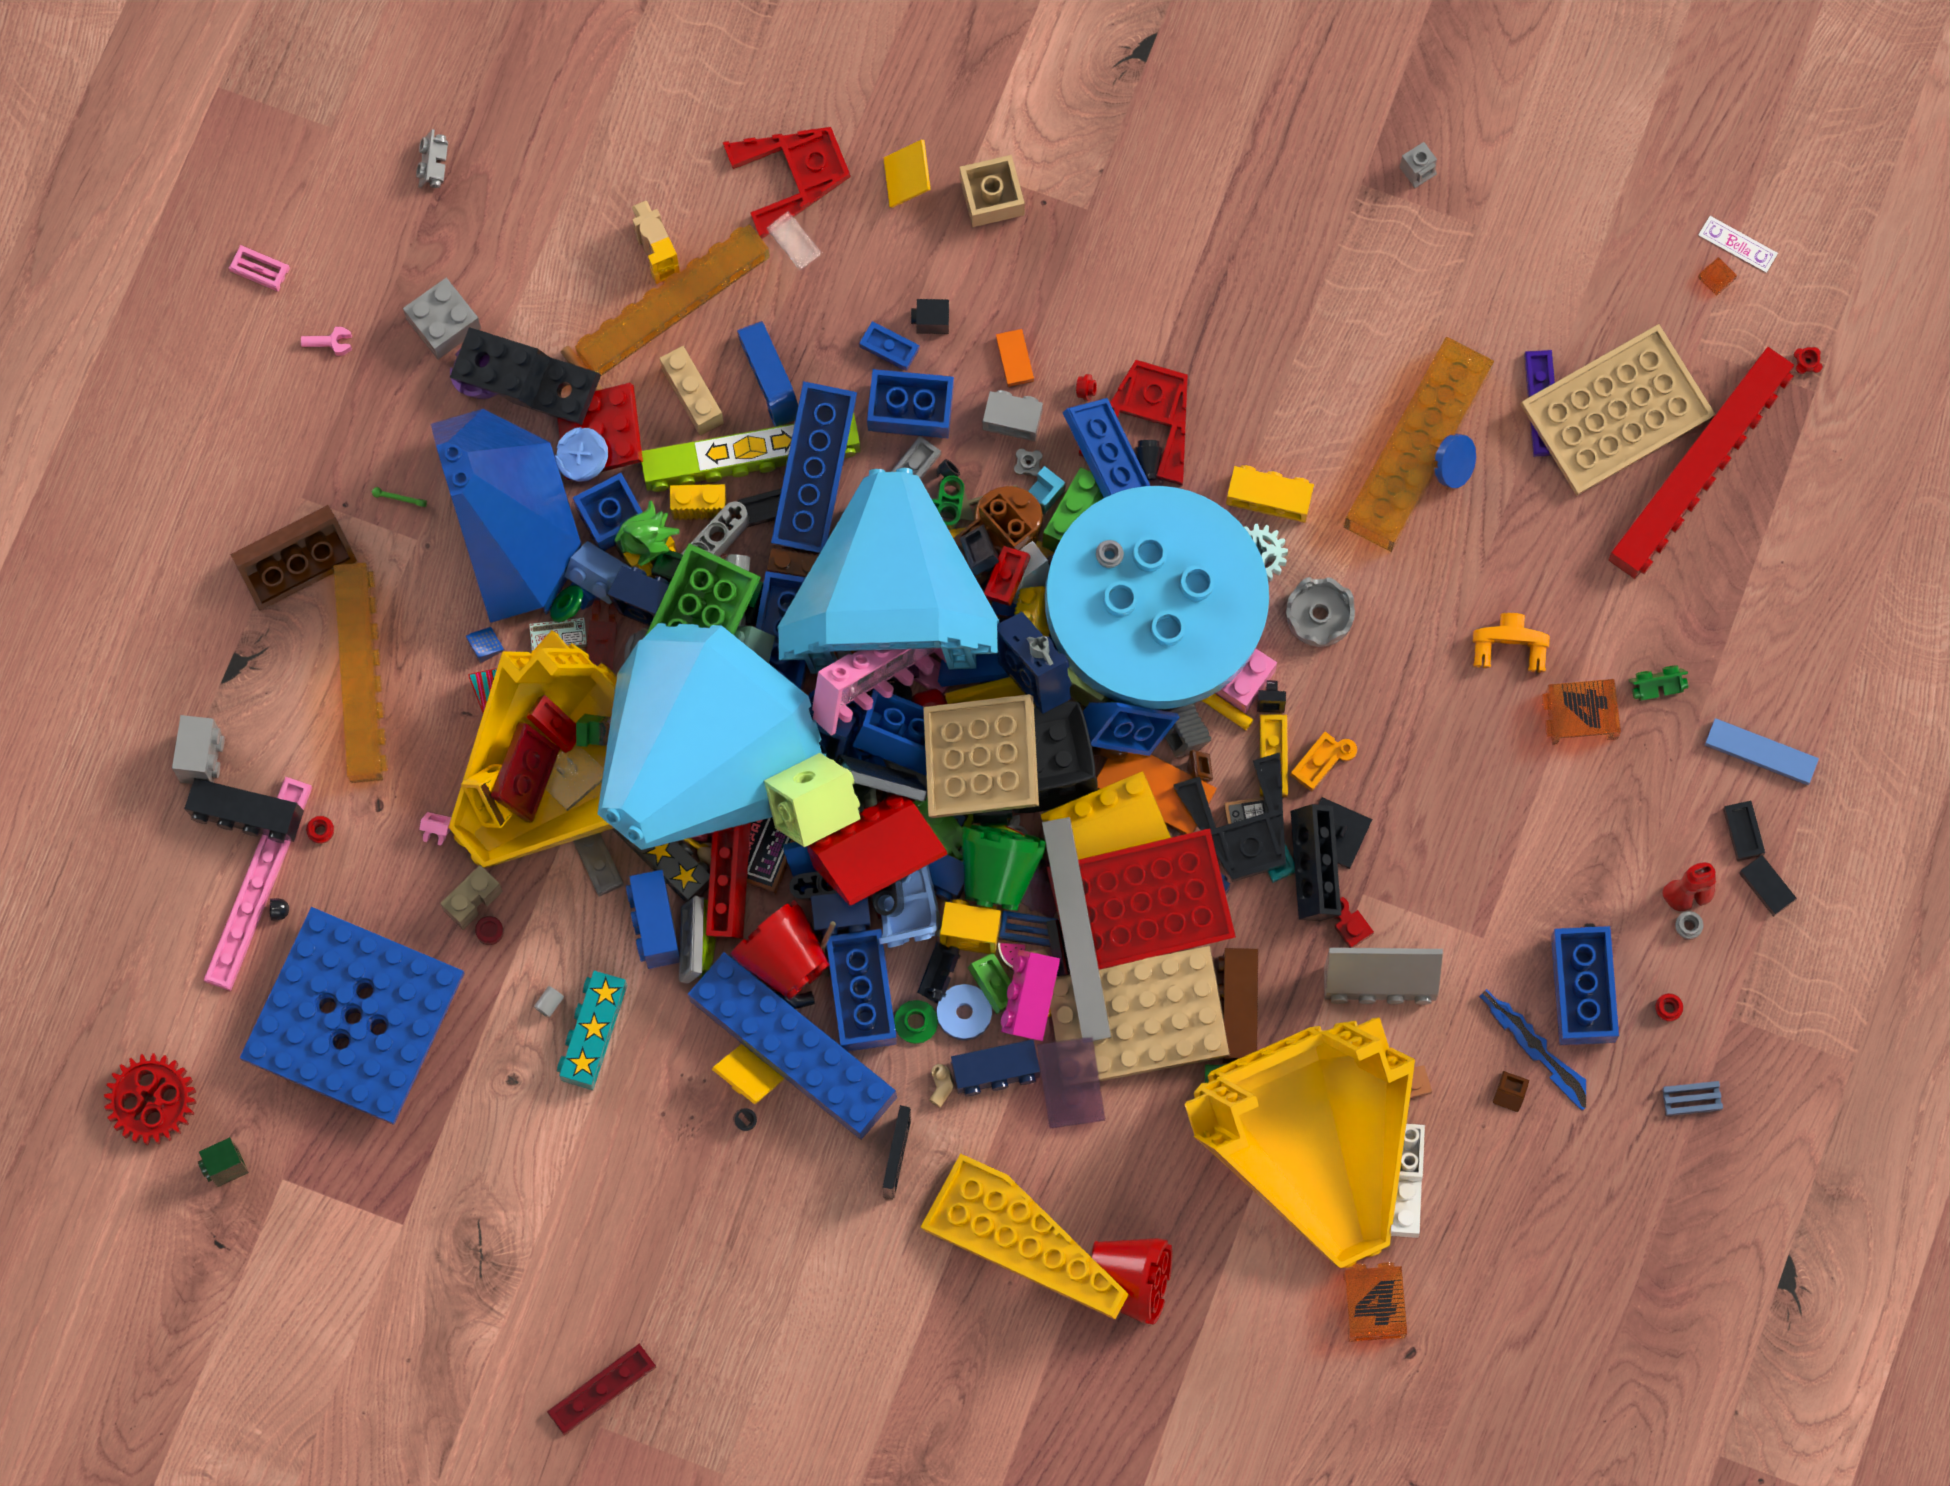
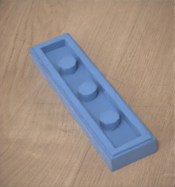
M1716 718L1705 743L1707 747L1806 785L1810 784L1819 760L1817 757Z

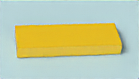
M1260 714L1259 758L1280 753L1282 797H1287V715ZM1260 787V797H1264Z

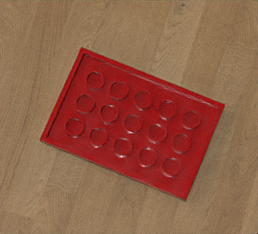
M1210 828L1078 859L1099 970L1236 938ZM1049 866V867H1047V871H1048L1049 880H1050V884H1051V888H1052V892H1053V896H1054V901H1055V905H1056V909H1057V913H1058V917H1059V922H1060V926H1061L1060 915H1059V910H1058V905H1057V899H1056V894H1055V889H1054V883H1053V878H1052V873H1051V867Z

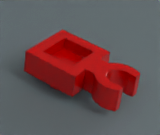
M1341 897L1340 902L1343 910L1341 911V916L1334 917V919H1339L1340 921L1335 925V929L1348 947L1354 948L1372 936L1374 931L1359 910L1352 914L1350 913L1348 901Z

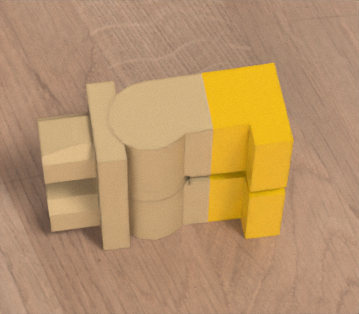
M647 201L634 205L632 209L635 217L632 220L636 239L639 245L643 243L655 283L658 284L680 275L677 253L662 224L658 209L651 211Z

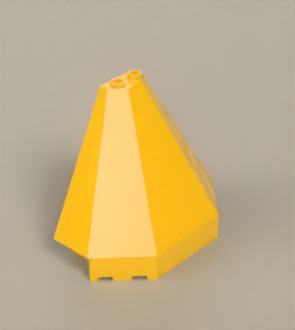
M553 630L547 634L531 653L502 651L463 781L492 764H503L518 723L528 724L550 740L526 718L537 699L543 695H546L575 723L584 714L605 716L608 732L605 735V740L600 745L589 744L587 747L576 746L575 744L573 749L567 753L560 749L533 822H525L513 813L502 828L483 827L461 785L449 829L454 833L456 842L470 852L473 862L478 866L481 865L483 868L498 865L614 828L597 813L617 676L604 664L600 663L599 666L593 664L589 660V654L571 643L567 646L559 637V634Z
M1380 1017L1371 1018V1020L1357 1025L1356 1021L1336 1023L1334 1028L1324 1031L1321 1030V1026L1309 1027L1209 1073V1082L1201 1083L1193 1093L1195 1098L1184 1104L1194 1138L1337 1267H1352L1357 1263V1260L1378 1255L1381 1249L1390 1246L1391 1225L1394 1218L1415 1059L1392 1047L1389 1048Z

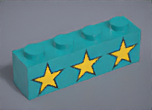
M595 970L591 978H586L583 986V993L586 995L583 1004L578 1003L574 1014V1019L577 1020L575 1029H570L565 1045L569 1047L566 1056L560 1057L557 1066V1072L560 1073L559 1076L562 1082L594 1091L628 986L625 979Z

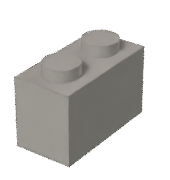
M998 390L997 392L990 391L983 418V430L1036 441L1043 412V403L1031 396L1019 398L1003 390Z

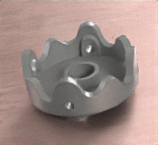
M1305 578L1289 596L1286 608L1288 626L1295 637L1310 646L1325 647L1336 644L1349 633L1354 622L1353 594L1348 588L1343 587L1332 578ZM1315 608H1324L1328 612V616L1323 620L1316 619L1312 613Z

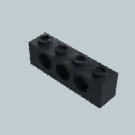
M1311 804L1291 810L1298 919L1320 922L1341 916L1333 806Z

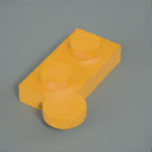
M1324 732L1293 769L1290 776L1313 792L1339 759L1350 761L1355 758L1357 746L1350 739H1342L1336 742L1335 738Z

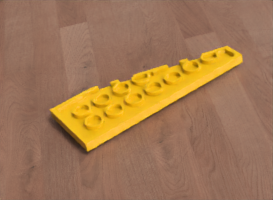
M960 1153L921 1225L923 1231L1112 1319H1116L1129 1294L1007 1174Z

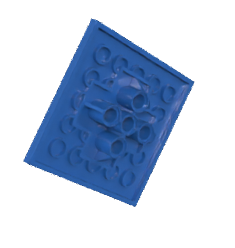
M311 907L242 1051L240 1059L394 1125L465 973L461 969ZM364 988L373 989L371 997L366 999L360 998L359 993ZM327 1002H334L336 1004L334 1011L330 1013L322 1012V1007ZM359 1013L361 1014V1019L358 1023L349 1024L347 1022L349 1015ZM380 1023L387 1025L386 1031L383 1034L375 1035L373 1033L375 1025ZM339 1039H349V1045L346 1048L337 1049L335 1047Z

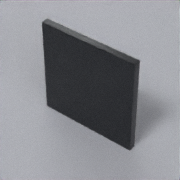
M1322 797L1318 805L1333 806L1337 863L1350 869L1373 819Z

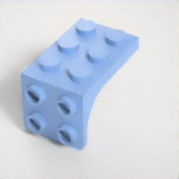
M928 865L902 878L904 909L896 917L881 915L883 934L879 938L880 944L887 943L888 948L909 942L911 937H914L915 942L936 936V931L941 929L942 921ZM891 896L884 901L883 906L886 911H890L894 906V900Z

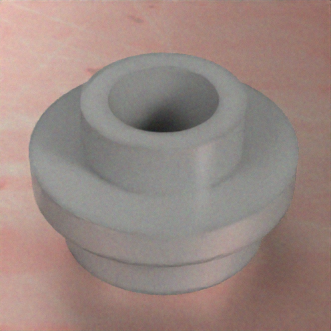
M1103 541L1096 549V559L1103 567L1114 568L1123 560V548L1116 541ZM1112 551L1115 556L1112 559H1108L1104 553Z
M1683 912L1676 919V931L1685 939H1694L1703 930V920L1695 912ZM1691 922L1694 925V929L1687 930L1684 927V923Z

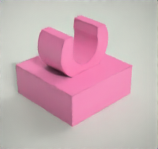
M427 812L421 819L419 829L425 831L423 841L428 842L430 834L435 833L439 838L438 845L441 846L447 834L451 831L449 829L451 817Z

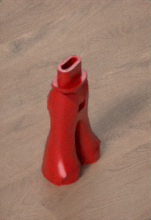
M1706 862L1691 866L1684 873L1681 880H1673L1664 887L1662 893L1665 901L1677 911L1690 910L1693 899H1695L1699 906L1708 904L1715 894L1716 871L1710 863Z

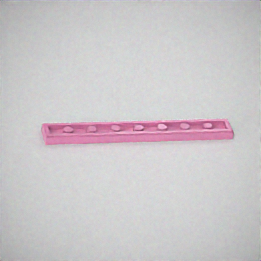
M285 777L277 798L298 803L304 810L312 786ZM262 834L205 975L204 982L229 991L232 990L291 841L284 840V843H278L268 839L267 835Z

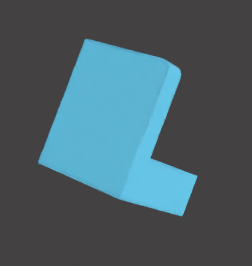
M1045 466L1039 471L1037 482L1028 491L1038 500L1043 514L1065 492V482Z

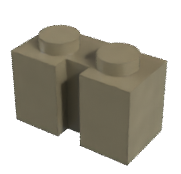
M479 865L440 904L443 911L464 930L479 915L476 908L481 903L487 907L503 891L500 883Z

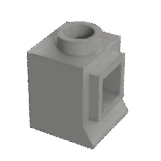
M1425 142L1402 155L1400 169L1414 188L1437 175L1435 170L1437 158Z

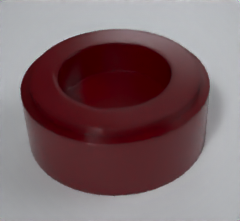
M485 916L477 922L475 933L481 943L494 945L502 939L504 929L499 919L493 916Z

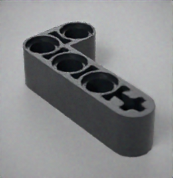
M818 872L795 875L789 885L790 892L794 897L806 901H811V896L837 893L835 890H828L827 881ZM902 879L872 894L873 906L877 913L887 917H896L902 913L904 909ZM805 883L817 886V888H807L805 892L801 891V887L805 886ZM891 896L894 900V906L890 911H886L883 906L884 901Z

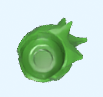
M649 501L646 511L630 517L621 525L615 541L621 540L623 552L641 555L638 564L643 566L660 554L669 551L666 542L671 535L679 534V529L664 527L668 513L663 514L660 511L656 514L653 502Z

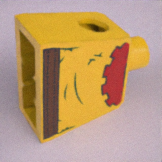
M492 764L461 783L483 827L502 828L513 815V812L490 797L501 770V764Z

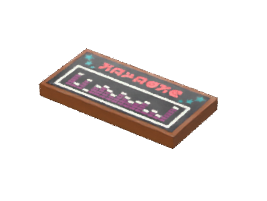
M773 817L751 822L747 884L776 894L788 866L783 850L784 844L796 841L775 828Z

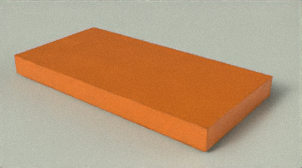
M1128 752L1122 760L1107 759L1097 777V790L1143 771L1165 824L1183 834L1192 833L1196 830V823L1173 787V784L1193 779L1190 774L1153 755L1146 756ZM1201 780L1208 804H1210L1217 788Z

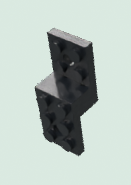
M471 327L467 331L450 378L455 381L499 394L513 404L579 425L583 424L601 374L551 358L538 348ZM489 355V363L484 367H480L479 361L481 357ZM567 385H571V394L566 398H562V389Z

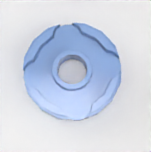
M968 984L955 985L948 989L946 997H942V1000L938 1002L936 1010L938 1023L942 1030L949 1036L963 1041L975 1039L982 1035L988 1028L992 1018V1007L982 990ZM966 1005L972 1009L973 1013L970 1018L961 1019L957 1016L956 1011L960 1006Z

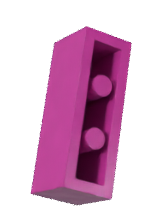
M1023 950L1018 951V955L1013 961L1014 974L1012 983H1010L1007 989L1008 1002L1006 1010L1001 1017V1032L1043 1041L1060 958Z

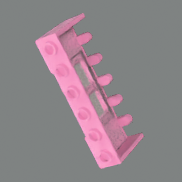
M942 649L862 650L852 655L847 654L818 672L812 707L814 711L813 720H816L832 736L836 733L838 717L843 722H850L852 720L853 712L846 704L854 700L864 710L872 709L873 699L866 692L874 688L883 697H892L894 688L887 682L888 679L894 676L906 686L912 685L914 675L907 668L915 664L924 673H932L934 663L927 656L935 652L946 662Z

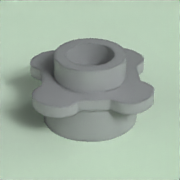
M1025 449L1017 450L1016 457L1018 459L1017 464L1014 466V471L1018 475L1037 476L1041 470L1039 462L1042 459V453L1039 450L1033 452L1026 451ZM1026 461H1031V464H1026Z

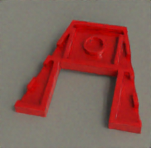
M831 127L797 131L796 134L789 135L775 134L772 137L756 139V137L743 139L744 141L729 143V141L722 142L733 169L783 150L800 192L750 212L760 239L765 238L851 177Z
M1135 360L1110 404L1117 418H1119L1120 413L1171 427L1156 478L1183 486L1188 374ZM1079 450V456L1084 457L1081 450Z

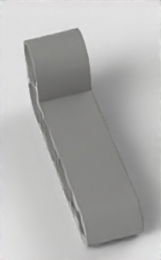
M740 502L728 503L690 544L720 557L747 528L749 515L746 507ZM735 514L738 516L740 514L741 519L734 518L732 520L731 515ZM715 532H723L725 534L721 541L715 542L711 540V536Z

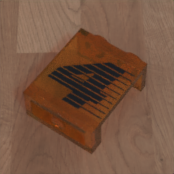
M1614 679L1549 684L1546 693L1542 694L1543 710H1548L1549 720H1545V730L1547 737L1551 736L1552 745L1558 744L1560 738L1606 735L1607 740L1619 738L1621 728Z
M1393 1262L1377 1264L1378 1268H1366V1264H1354L1344 1271L1343 1280L1346 1283L1349 1319L1348 1342L1406 1338L1407 1323L1402 1266H1395Z

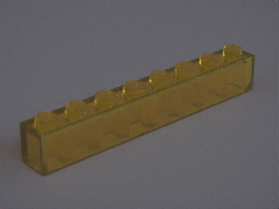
M750 224L744 228H737L731 233L729 239L723 243L718 242L714 244L702 258H694L682 272L671 274L662 286L647 291L643 299L636 304L631 303L627 305L615 319L610 318L604 321L598 331L592 335L586 334L578 341V345L575 346L577 356L587 369L598 372L601 376L770 258L768 246Z
M366 562L333 565L347 777L350 783L384 780L383 772L388 771L387 756L382 755L381 745H386L385 729L380 728V719L384 718L383 702H378V692H382L381 675H376V666L381 665L379 649H375L374 640L379 639L378 624L373 623L372 614L377 613L376 597H371V587H375L374 571H369Z

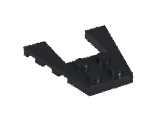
M1280 753L1253 760L1268 812L1218 828L1215 826L1200 777L1173 784L1175 792L1199 830L1210 828L1217 858L1232 882L1286 866Z

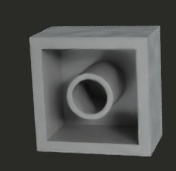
M447 277L403 308L406 320L437 359H440L461 344L469 327L477 330L481 329L479 318Z
M180 716L172 769L180 783L193 784L194 778L214 783V778H219L220 762H217L218 753L223 752L225 737L221 735V729L218 728L214 719Z

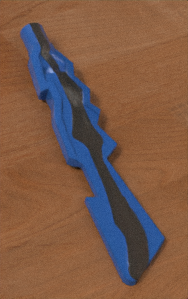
M1486 989L1479 997L1489 1006L1490 1013L1504 1030L1508 1029L1513 1034L1516 1042L1533 1061L1540 1060L1552 1072L1553 1075L1549 1078L1580 1110H1584L1586 1108V1079L1547 1051V1039L1536 1035L1533 1025L1527 1024L1522 1014L1514 1012L1509 1003L1499 1001Z

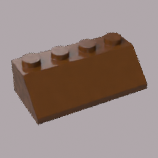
M328 505L230 554L259 611L357 562L335 515Z

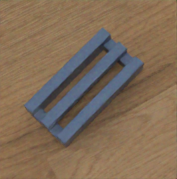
M1719 1081L1663 1087L1666 1116L1721 1111L1723 1104L1721 1103ZM1713 1089V1093L1678 1097L1669 1096V1094ZM1712 1099L1715 1101V1104L1671 1108V1104Z

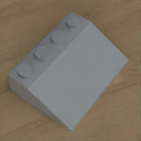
M1329 948L1324 965V999H1331V1003L1336 1004L1347 1003L1348 1000H1359L1361 1004H1373L1376 1000H1387L1388 1004H1402L1404 1000H1415V1004L1420 1005L1431 1004L1432 1000L1436 1001L1439 993L1443 949Z

